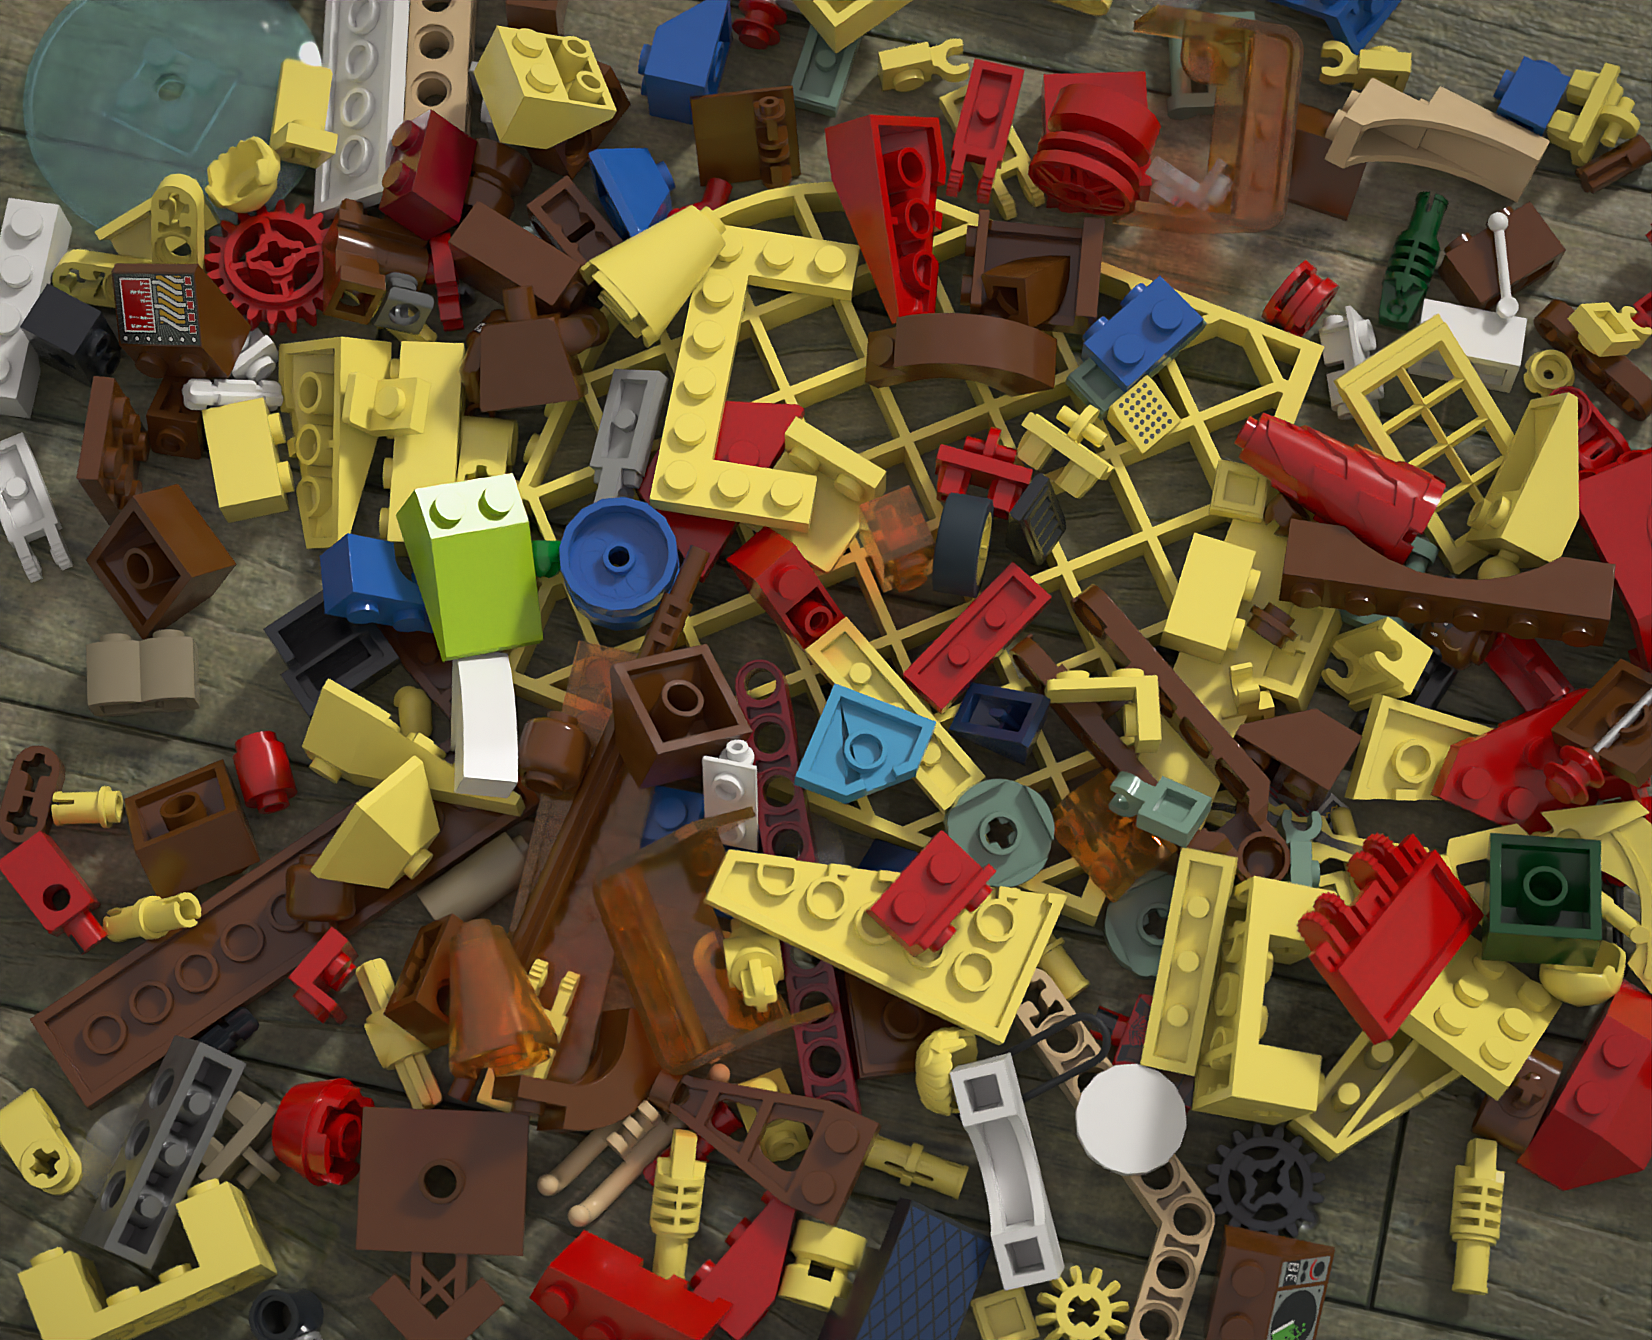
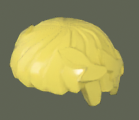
M958 1027L940 1028L932 1032L919 1046L915 1063L916 1085L920 1101L932 1112L950 1116L951 1113H960L950 1072L958 1065L977 1061L978 1047L977 1038L974 1033Z

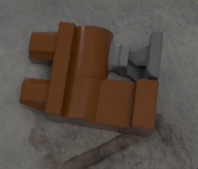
M347 198L342 200L322 242V255H324L323 315L368 325L381 301L371 321L372 325L418 335L434 305L432 296L419 292L428 270V251L425 248L428 240L421 239L387 215H385L384 219L368 216L367 208L363 202ZM344 290L356 296L360 305L349 306L339 301ZM410 304L419 309L412 317L408 315Z

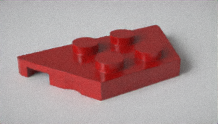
M726 401L714 460L773 469L785 449L784 433L795 417L803 419L805 408L797 404ZM660 447L648 465L645 477H642L643 481L640 488H636V492L641 500L649 505ZM655 509L666 518L676 537L677 549L684 559L691 545L710 553L699 579V582L704 583L740 522Z

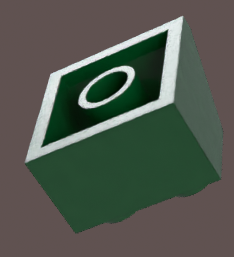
M1490 833L1482 913L1485 915L1482 919V960L1593 967L1602 941L1601 840Z

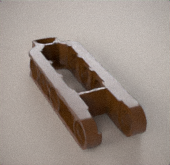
M1091 584L1070 601L1071 607L1080 622L1121 669H1141L1144 671V676L1158 675L1160 714L1237 801L1236 815L1216 832H1209L1205 827L1201 831L1198 829L1186 848L1237 857L1238 862L1235 874L1242 882L1253 876L1282 881L1288 872L1291 862L1290 850L1285 840L1267 821L1270 789L1269 778L1111 598L1097 585ZM1031 633L1009 650V655L1018 670L1041 695H1045L1047 680L1056 679L1058 673L1068 671L1063 664L1057 666L1045 651L1033 641ZM1131 700L1050 703L1052 710L1113 780L1116 779L1121 771L1137 776L1145 783L1154 787L1157 785L1158 781L1138 760L1140 753H1135L1133 745L1128 748L1105 722ZM1167 841L1180 856L1181 846Z

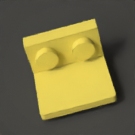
M795 417L784 433L785 452L773 469L817 476V489L809 533L769 528L794 543L809 565L828 575L833 571L885 493L887 471L800 418ZM743 523L755 532L760 531L764 527L760 525Z

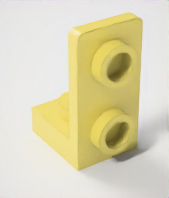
M290 58L285 59L281 63L269 147H272L279 154L280 160L317 169L335 154L338 134L325 131L332 81L331 69Z
M1128 668L1111 672V677L1089 678L1088 672L1073 670L1060 672L1056 675V679L1047 680L1045 696L1051 700L1050 703L1132 700V704H1124L1125 737H1134L1135 753H1154L1158 751L1161 742L1158 675L1144 676L1143 670Z

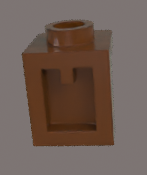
M164 376L146 413L150 445L153 452L196 460L201 458L204 452L202 410H191L185 407L182 394L183 385L187 384L192 378Z

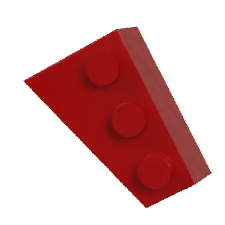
M586 1230L548 1265L529 1296V1299L543 1309L549 1317L555 1319L579 1340H710L734 1305L721 1297L711 1302L687 1290L689 1281L675 1274L667 1280L642 1268L644 1259Z

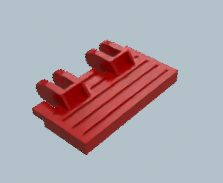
M1377 832L1368 836L1361 847L1363 851L1353 854L1346 865L1348 867L1347 872L1350 873V877L1354 878L1353 882L1361 891L1353 902L1348 906L1344 904L1345 900H1342L1340 895L1337 896L1335 893H1329V891L1326 894L1323 892L1314 901L1315 904L1312 906L1314 911H1307L1297 924V932L1301 934L1300 937L1305 939L1304 943L1311 951L1308 958L1374 1046L1392 1038L1485 916L1436 849L1427 852L1413 833L1406 836L1398 846H1394L1389 836L1386 837L1383 833L1378 834Z

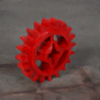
M279 199L274 212H268L266 206L263 205L260 209L256 210L255 216H250L248 213H237L238 225L222 220L220 222L222 237L210 236L209 238L211 253L204 255L205 270L209 272L207 275L242 316L247 315V321L252 327L250 331L253 332L261 321L267 322L269 334L274 336L278 330L279 323L285 322L289 331L292 334H296L298 330L297 320L300 318L305 319L311 326H316V309L323 312L324 255H322V242L329 228L324 229V214L320 212L307 220L305 204L300 203L293 213H287L284 200ZM257 245L253 250L247 252L250 248ZM246 253V261L239 262L240 258ZM308 273H315L312 279L306 285L296 290V288L300 284L308 281Z

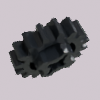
M1254 1124L1251 1129V1139L1248 1140L1240 1131L1233 1132L1230 1137L1234 1148L1231 1150L1227 1146L1219 1144L1214 1153L1222 1161V1164H1208L1205 1170L1206 1174L1217 1179L1216 1184H1212L1204 1189V1196L1218 1197L1220 1202L1213 1209L1215 1217L1226 1214L1231 1219L1227 1224L1229 1226L1242 1227L1273 1235H1278V1231L1282 1230L1288 1238L1294 1239L1299 1235L1295 1221L1298 1220L1308 1226L1312 1224L1315 1217L1307 1209L1308 1205L1318 1206L1324 1201L1322 1195L1313 1191V1186L1322 1183L1325 1180V1174L1311 1173L1309 1167L1318 1158L1317 1153H1308L1303 1156L1298 1150L1304 1138L1298 1135L1290 1143L1284 1141L1283 1127L1279 1125L1274 1129L1270 1137L1264 1136V1131L1260 1124ZM1256 1149H1268L1276 1152L1272 1159L1257 1161L1249 1155H1244V1153ZM1292 1165L1295 1167L1300 1180L1299 1197L1298 1193L1290 1187L1288 1170ZM1278 1166L1279 1170L1273 1178L1275 1180L1271 1185V1188L1277 1194L1267 1192L1263 1197L1260 1196L1251 1204L1250 1199L1255 1194L1254 1189L1258 1184L1252 1175L1261 1178ZM1229 1172L1232 1174L1231 1177L1239 1182L1241 1199L1236 1205L1229 1192ZM1274 1209L1280 1215H1285V1217L1274 1221H1260L1252 1218L1258 1210Z

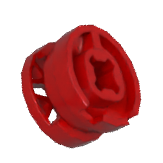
M1305 260L1292 271L1266 305L1261 317L1271 325L1278 323L1285 328L1284 331L1302 338L1327 309L1340 286L1330 278L1324 280L1316 275L1317 268Z

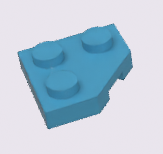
M835 683L795 775L794 785L846 804L916 777L934 733L936 721Z

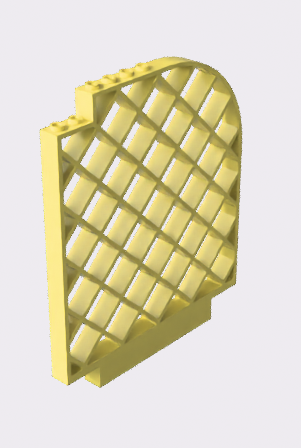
M833 182L804 183L766 190L732 201L713 210L724 225L742 228L767 220L794 215L804 237L820 240L824 239L812 213L845 212ZM936 199V211L943 214L942 230H940L943 233L933 237L932 254L940 263L965 253L967 225L978 226L979 215ZM1101 261L1099 292L1123 300L1138 284L1143 283L1147 287L1153 282ZM867 263L857 267L852 297L877 288ZM938 276L935 313H955ZM1175 290L1204 318L1207 324L1203 331L1182 350L1214 337L1240 345L1244 348L1262 387L1199 412L1175 359H1173L1158 372V375L1176 414L1181 419V423L1143 456L1128 441L1115 446L1104 421L1097 417L1093 425L1106 433L1108 437L1100 448L1094 444L1092 445L1099 457L1115 467L1108 480L1134 535L1070 561H1067L1058 541L1046 558L1050 569L1033 575L1031 578L1047 593L1060 589L1087 649V652L1056 665L1060 666L1063 664L1068 671L1079 670L1088 673L1097 671L1099 677H1111V672L1117 670L1114 665L1116 662L1084 627L1071 607L1070 601L1081 593L1077 582L1143 555L1170 612L1178 582L1162 547L1194 535V532L1199 533L1223 522H1230L1231 525L1224 542L1256 551L1251 568L1261 571L1252 602L1242 599L1236 618L1246 620L1237 651L1226 648L1221 664L1180 652L1173 670L1226 731L1234 737L1240 725L1244 724L1247 715L1222 720L1220 709L1235 706L1230 684L1229 667L1251 662L1254 684H1260L1275 645L1251 630L1246 624L1253 616L1249 612L1253 605L1263 610L1268 602H1270L1285 613H1288L1292 602L1279 601L1288 537L1274 535L1280 526L1275 520H1272L1266 526L1264 516L1261 524L1211 515L1208 514L1210 504L1152 527L1125 467L1190 442L1213 491L1217 464L1221 458L1209 433L1271 408L1276 409L1274 417L1294 424L1325 346ZM747 291L737 343L751 337L775 393L752 402L797 404L806 408L867 384L865 382L868 338L851 301L792 292L755 307ZM604 305L600 309L609 322L610 332L606 342L577 354L588 386V394L579 400L546 404L544 416L548 417V420L541 435L534 433L530 438L523 457V462L527 463V466L520 481L515 479L526 514L534 517L543 540L556 541L545 511L593 493L598 488L597 484L594 483L595 470L590 466L541 485L578 402L580 401L585 404L598 435L603 413L597 398L608 394L614 369L654 370L661 373L668 370L674 382L683 336L670 340L667 330H665L658 341H656L657 346L593 371L607 341L619 324L617 319ZM834 305L858 360L789 386L766 331ZM1043 331L1057 339L1056 366L1059 374L1055 375L1054 389L1014 397L1006 394L994 399L988 385L965 380L977 405L976 407L911 433L906 426L890 387L876 388L870 385L894 440L861 452L859 455L883 470L904 462L930 521L863 548H860L855 536L845 551V555L841 557L830 574L826 575L816 568H812L825 588L851 577H856L882 636L869 643L884 660L892 659L901 680L946 731H950L949 728L961 703L948 708L942 715L939 712L933 714L929 703L902 679V674L912 665L906 651L937 639L976 598L963 596L966 603L896 630L870 570L936 544L943 506L940 501L936 500L937 493L920 455L939 448L940 444L947 445L985 429L989 432L991 427L1002 429L999 445L1016 449L1005 421L1067 396L1071 397L1079 415L1087 408L1086 404L1066 384L1069 374L1079 366L1062 332ZM1274 359L1294 366L1289 380L1282 378ZM662 437L653 441L648 465L658 451ZM1016 457L1014 464L1025 467L1022 460ZM1066 466L1044 474L1050 479L1056 495L1065 492L1055 481ZM1270 480L1265 507L1279 493L1278 490L1271 486ZM633 488V490H634V497H633V499L640 501L639 498H638V495H637V493H636V491H635V488ZM1305 509L1310 516L1311 522H1317L1313 519L1315 514ZM741 522L739 523L736 530L742 544H745L754 536L751 528ZM624 561L622 566L626 565L628 562ZM560 571L558 575L552 578L544 576L539 578L536 576L542 632L556 601L567 597L591 657L540 678L533 679L524 675V672L537 644L503 650L502 653H508L514 695L553 711L567 713L578 721L604 731L613 710L568 692L601 679L612 705L609 670L612 664L636 659L645 637H639L602 652L589 619L582 615L573 604L566 590L562 572ZM749 593L694 616H687L686 624L683 631L680 632L675 648L685 644L687 648L701 645L698 639L766 611ZM1167 619L1139 630L1153 647L1159 645ZM777 624L797 670L786 675L790 696L792 698L806 692L819 721L827 703L820 686L829 682L814 665H810L805 653ZM1006 649L993 661L1003 685L1001 688L1039 694L1025 677L1019 679ZM776 680L749 690L750 696L755 700L769 698L776 688ZM1123 708L1116 712V716L1124 731ZM1160 714L1161 742L1158 751L1154 753H1140L1138 760L1158 782L1164 776L1212 797V806L1220 786V781ZM1041 730L1032 749L1040 770L1015 781L1033 789L1037 793L1049 788L1078 855L1043 869L1027 882L1010 888L1040 894L1068 895L1060 914L1094 927L1132 830L1166 844L1168 842L1161 837L1136 827L1137 815L1124 817L1115 813L1101 850L1095 849L1065 781L1102 766L1089 751L1057 763ZM1125 735L1119 737L1128 748L1132 745L1135 747L1134 737H1125ZM784 777L774 779L767 788V796L789 804L794 796L793 783L790 779ZM807 790L811 814L870 838H878L918 853L932 839L930 838L931 836H934L940 830L945 831V815L941 811L905 826H900L875 816L867 796L854 800L855 807ZM1206 819L1204 820V822H1203L1202 825L1200 826V828H1199L1200 831L1203 829V826H1204V824H1205ZM1083 873L1091 874L1082 898L1053 887Z

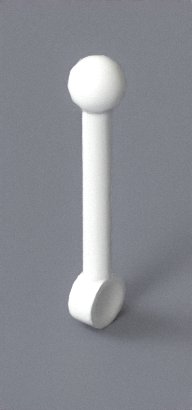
M1497 212L1493 213L1488 219L1489 229L1494 232L1501 299L1496 305V312L1501 318L1509 319L1517 313L1519 305L1517 300L1511 297L1504 230L1508 227V218L1503 213Z

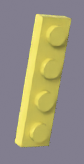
M847 616L805 649L807 658L832 686L836 683L936 721L934 733L916 777L912 779L943 815L947 813L955 799L965 789L986 780V776Z
M1181 847L1140 1065L1196 1076L1198 1073L1238 862L1237 857Z

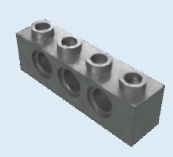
M178 1035L174 1036L79 1239L148 1269L152 1268L178 1212L175 1204L183 1201L246 1063L200 1041Z

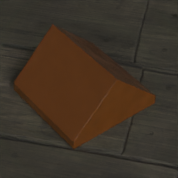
M1282 97L1273 117L1250 190L1347 221L1367 162L1341 168L1325 160L1333 142L1325 138V135L1336 114Z

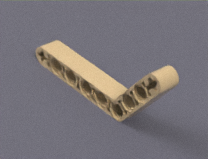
M1036 968L1027 989L1032 991L1039 988L1042 991L1039 996L1038 1005L1045 1016L1049 1014L1052 1008L1057 1013L1048 1016L1038 1028H1035L1033 1024L1038 1022L1040 1013L1030 1001L1020 1004L1013 1021L1026 1039L1076 1014L1052 978L1045 971ZM1082 1021L1065 1028L1073 1034L1076 1042V1047L1070 1052L1057 1053L1048 1046L1046 1039L1031 1046L1053 1078L1093 1058L1100 1052L1101 1048ZM1106 1057L1098 1065L1058 1085L1075 1110H1077L1082 1094L1078 1088L1077 1079L1085 1073L1100 1074L1113 1067V1065ZM1175 1154L1164 1165L1170 1174V1183L1167 1188L1162 1190L1151 1189L1143 1182L1141 1175L1122 1176L1158 1228L1123 1340H1147L1141 1334L1139 1328L1140 1319L1147 1313H1158L1165 1318L1169 1327L1166 1340H1179L1215 1225V1214L1210 1203ZM1181 1208L1195 1210L1202 1220L1200 1233L1194 1236L1181 1234L1173 1223L1175 1211ZM1173 1260L1182 1266L1186 1276L1185 1283L1181 1288L1168 1289L1158 1281L1156 1271L1160 1262Z

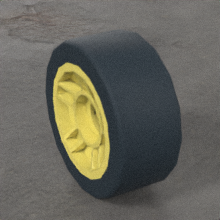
M953 492L949 493L941 514L932 567V586L934 591L971 598L977 597L983 582L991 544L994 516L993 500Z

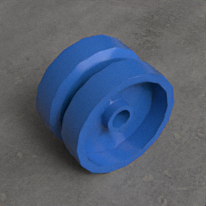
M628 497L601 499L581 509L566 526L559 546L562 576L566 590L576 609L593 624L615 631L639 629L651 623L655 611L658 610L661 603L660 600L663 593H670L680 571L676 537L666 518L648 503ZM624 561L628 562L626 565L622 566Z

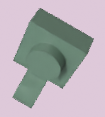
M1121 771L1110 788L1111 791L1116 793L1109 803L1111 811L1124 817L1137 815L1136 827L1185 849L1211 809L1212 797L1164 776L1154 787L1131 773Z
M1285 809L1277 821V832L1285 840L1290 850L1291 862L1288 872L1282 881L1318 888L1320 865L1318 860H1312V841L1322 828L1321 815L1319 811H1312L1307 818V830L1300 831L1291 822V810Z

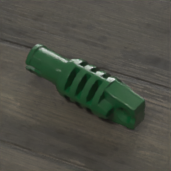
M1423 191L1417 194L1408 228L1402 231L1395 240L1381 283L1382 294L1378 314V323L1381 325L1408 331L1427 295L1441 251L1439 241L1436 238L1444 213L1449 205L1448 200L1440 194H1435L1429 212L1430 203L1428 201L1431 192Z

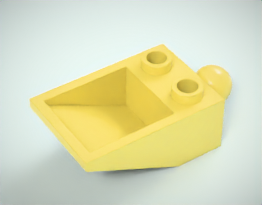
M1567 392L1530 400L1486 497H1482L1476 502L1468 517L1467 525L1471 529L1465 541L1494 555V557L1487 559L1480 566L1478 580L1520 574V568L1541 567L1561 557L1579 519L1577 396Z

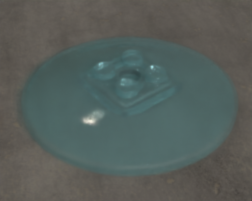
M73 0L54 19L44 33L28 69L24 87L23 115L27 141L33 158L55 194L81 218L98 228L103 227L151 198L160 182L171 174H184L192 179H196L220 221L225 220L238 225L237 212L230 211L227 208H218L209 199L205 191V187L209 185L207 168L213 160H218L221 153H227L231 146L237 147L240 140L245 141L255 136L269 145L281 63L285 59L290 58L322 67V59L316 42L306 23L287 0ZM178 81L185 85L182 95L175 100L165 101L158 97L160 88L167 82ZM280 160L281 169L278 174L277 189L272 198L264 204L268 212L276 206L279 199H284L297 185L308 169L307 166ZM256 210L247 213L250 216H255ZM220 225L205 233L204 241L209 240L210 236L221 237Z

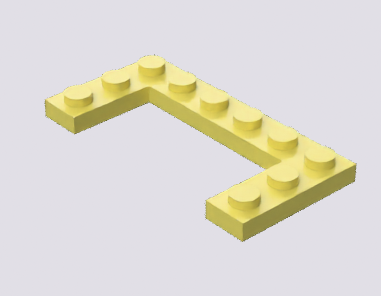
M725 225L727 230L721 236L726 245L691 294L650 494V506L658 510L809 533L817 489V476L714 460L748 286L851 301L860 256V246Z

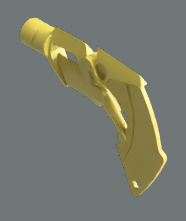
M1637 800L1541 812L1552 826V829L1547 832L1537 831L1529 835L1522 827L1515 823L1448 840L1446 853L1440 856L1458 880L1457 865L1487 858L1490 833L1601 840V871L1610 874L1629 886L1639 896L1640 900L1639 922L1614 904V899L1601 891L1602 918L1636 943V948L1626 963L1652 994V824L1643 817L1650 812ZM1485 881L1470 885L1461 883L1482 911Z

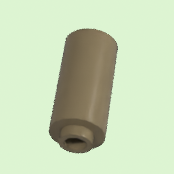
M503 832L417 892L416 895L434 921L453 913L467 924L535 876L530 865L538 861V859L520 834L511 840L506 832Z

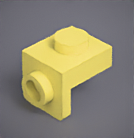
M781 1068L738 1084L791 1094ZM735 1102L748 1133L757 1112L753 1107ZM780 1119L768 1125L760 1145L763 1154L770 1161L775 1162L786 1160L796 1153L807 1149L810 1141L803 1123Z

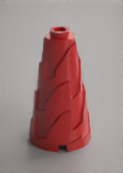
M1264 412L1258 420L1249 416L1234 441L1235 445L1242 448L1238 458L1269 479L1273 488L1315 514L1313 517L1315 521L1345 526L1362 543L1387 559L1403 565L1412 552L1414 546L1411 544L1418 533L1423 534L1446 487V481L1407 462H1395L1356 443L1351 447L1309 426L1303 425L1299 427Z

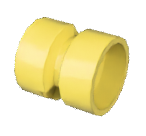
M798 1220L790 1251L796 1256L795 1263L785 1266L777 1296L799 1305L828 1312L834 1296L847 1299L853 1284L848 1279L850 1272L859 1269L867 1239L855 1233L826 1224ZM810 1264L834 1270L831 1281L807 1275Z

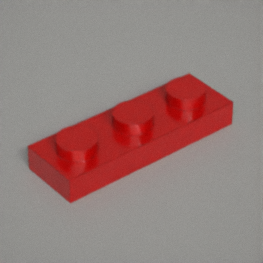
M1012 561L902 674V679L942 715L1051 603L1052 596Z

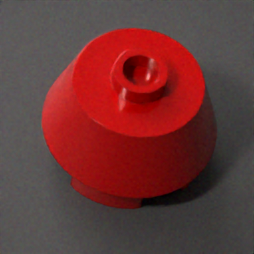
M346 1078L301 1083L293 1086L280 1102L274 1118L272 1146L276 1157L315 1186H324L329 1183L342 1186L349 1183L360 1171V1164L354 1161L361 1147L363 1107H375L373 1099L362 1096L360 1093L361 1088L355 1087Z

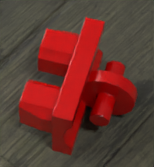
M991 427L986 441L967 436L963 450L940 444L935 468V475H938L936 500L945 503L949 493L966 495L969 484L989 490L987 498L993 500V517L1008 520L1010 511L1030 484L1033 469L1015 465L1017 449L999 445L1002 429Z

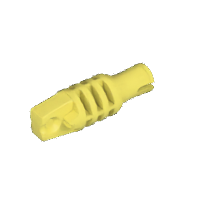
M673 1129L669 1158H657L649 1225L652 1227L651 1231L656 1234L652 1273L667 1280L673 1274L685 1279L689 1238L694 1237L695 1232L699 1229L706 1161L695 1160L697 1135L693 1130Z
M1480 1138L1470 1140L1467 1143L1465 1166H1455L1449 1235L1452 1236V1241L1457 1242L1454 1283L1452 1284V1291L1471 1295L1488 1294L1487 1279L1490 1246H1495L1500 1236L1502 1193L1504 1187V1172L1496 1171L1497 1141Z

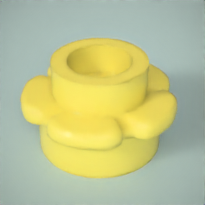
M1545 350L1537 352L1530 356L1525 363L1527 372L1524 374L1523 380L1531 393H1539L1541 397H1547L1553 390L1563 386H1572L1574 383L1575 372L1571 361L1560 351ZM1550 371L1553 374V378L1546 379L1544 372Z

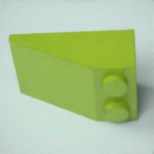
M513 473L415 489L396 514V518L442 661L541 643L543 641L529 520Z

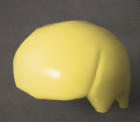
M1602 940L1593 967L1540 964L1539 978L1544 989L1562 1002L1577 1007L1598 1005L1618 993L1624 976L1626 953L1618 945Z

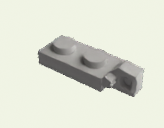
M614 369L590 462V467L595 470L594 483L598 486L594 503L606 498L628 497L633 499V488H640L643 481L642 477H645L669 381L660 371Z

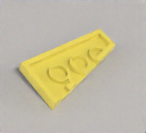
M1374 693L1344 797L1358 800H1440L1430 794L1450 746L1468 737L1475 738L1493 730V728Z

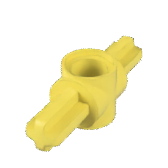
M734 918L730 924L732 934L729 938L723 939L729 987H736L743 992L745 1004L747 1006H756L757 1012L763 1013L768 1011L767 1004L777 1001L776 984L778 981L784 980L779 939Z
M382 958L369 960L360 965L355 972L372 1013L366 1018L367 1023L364 1024L369 1040L383 1069H396L412 1109H432L443 1101V1095L426 1058L432 1050L383 1015L396 985L386 962Z

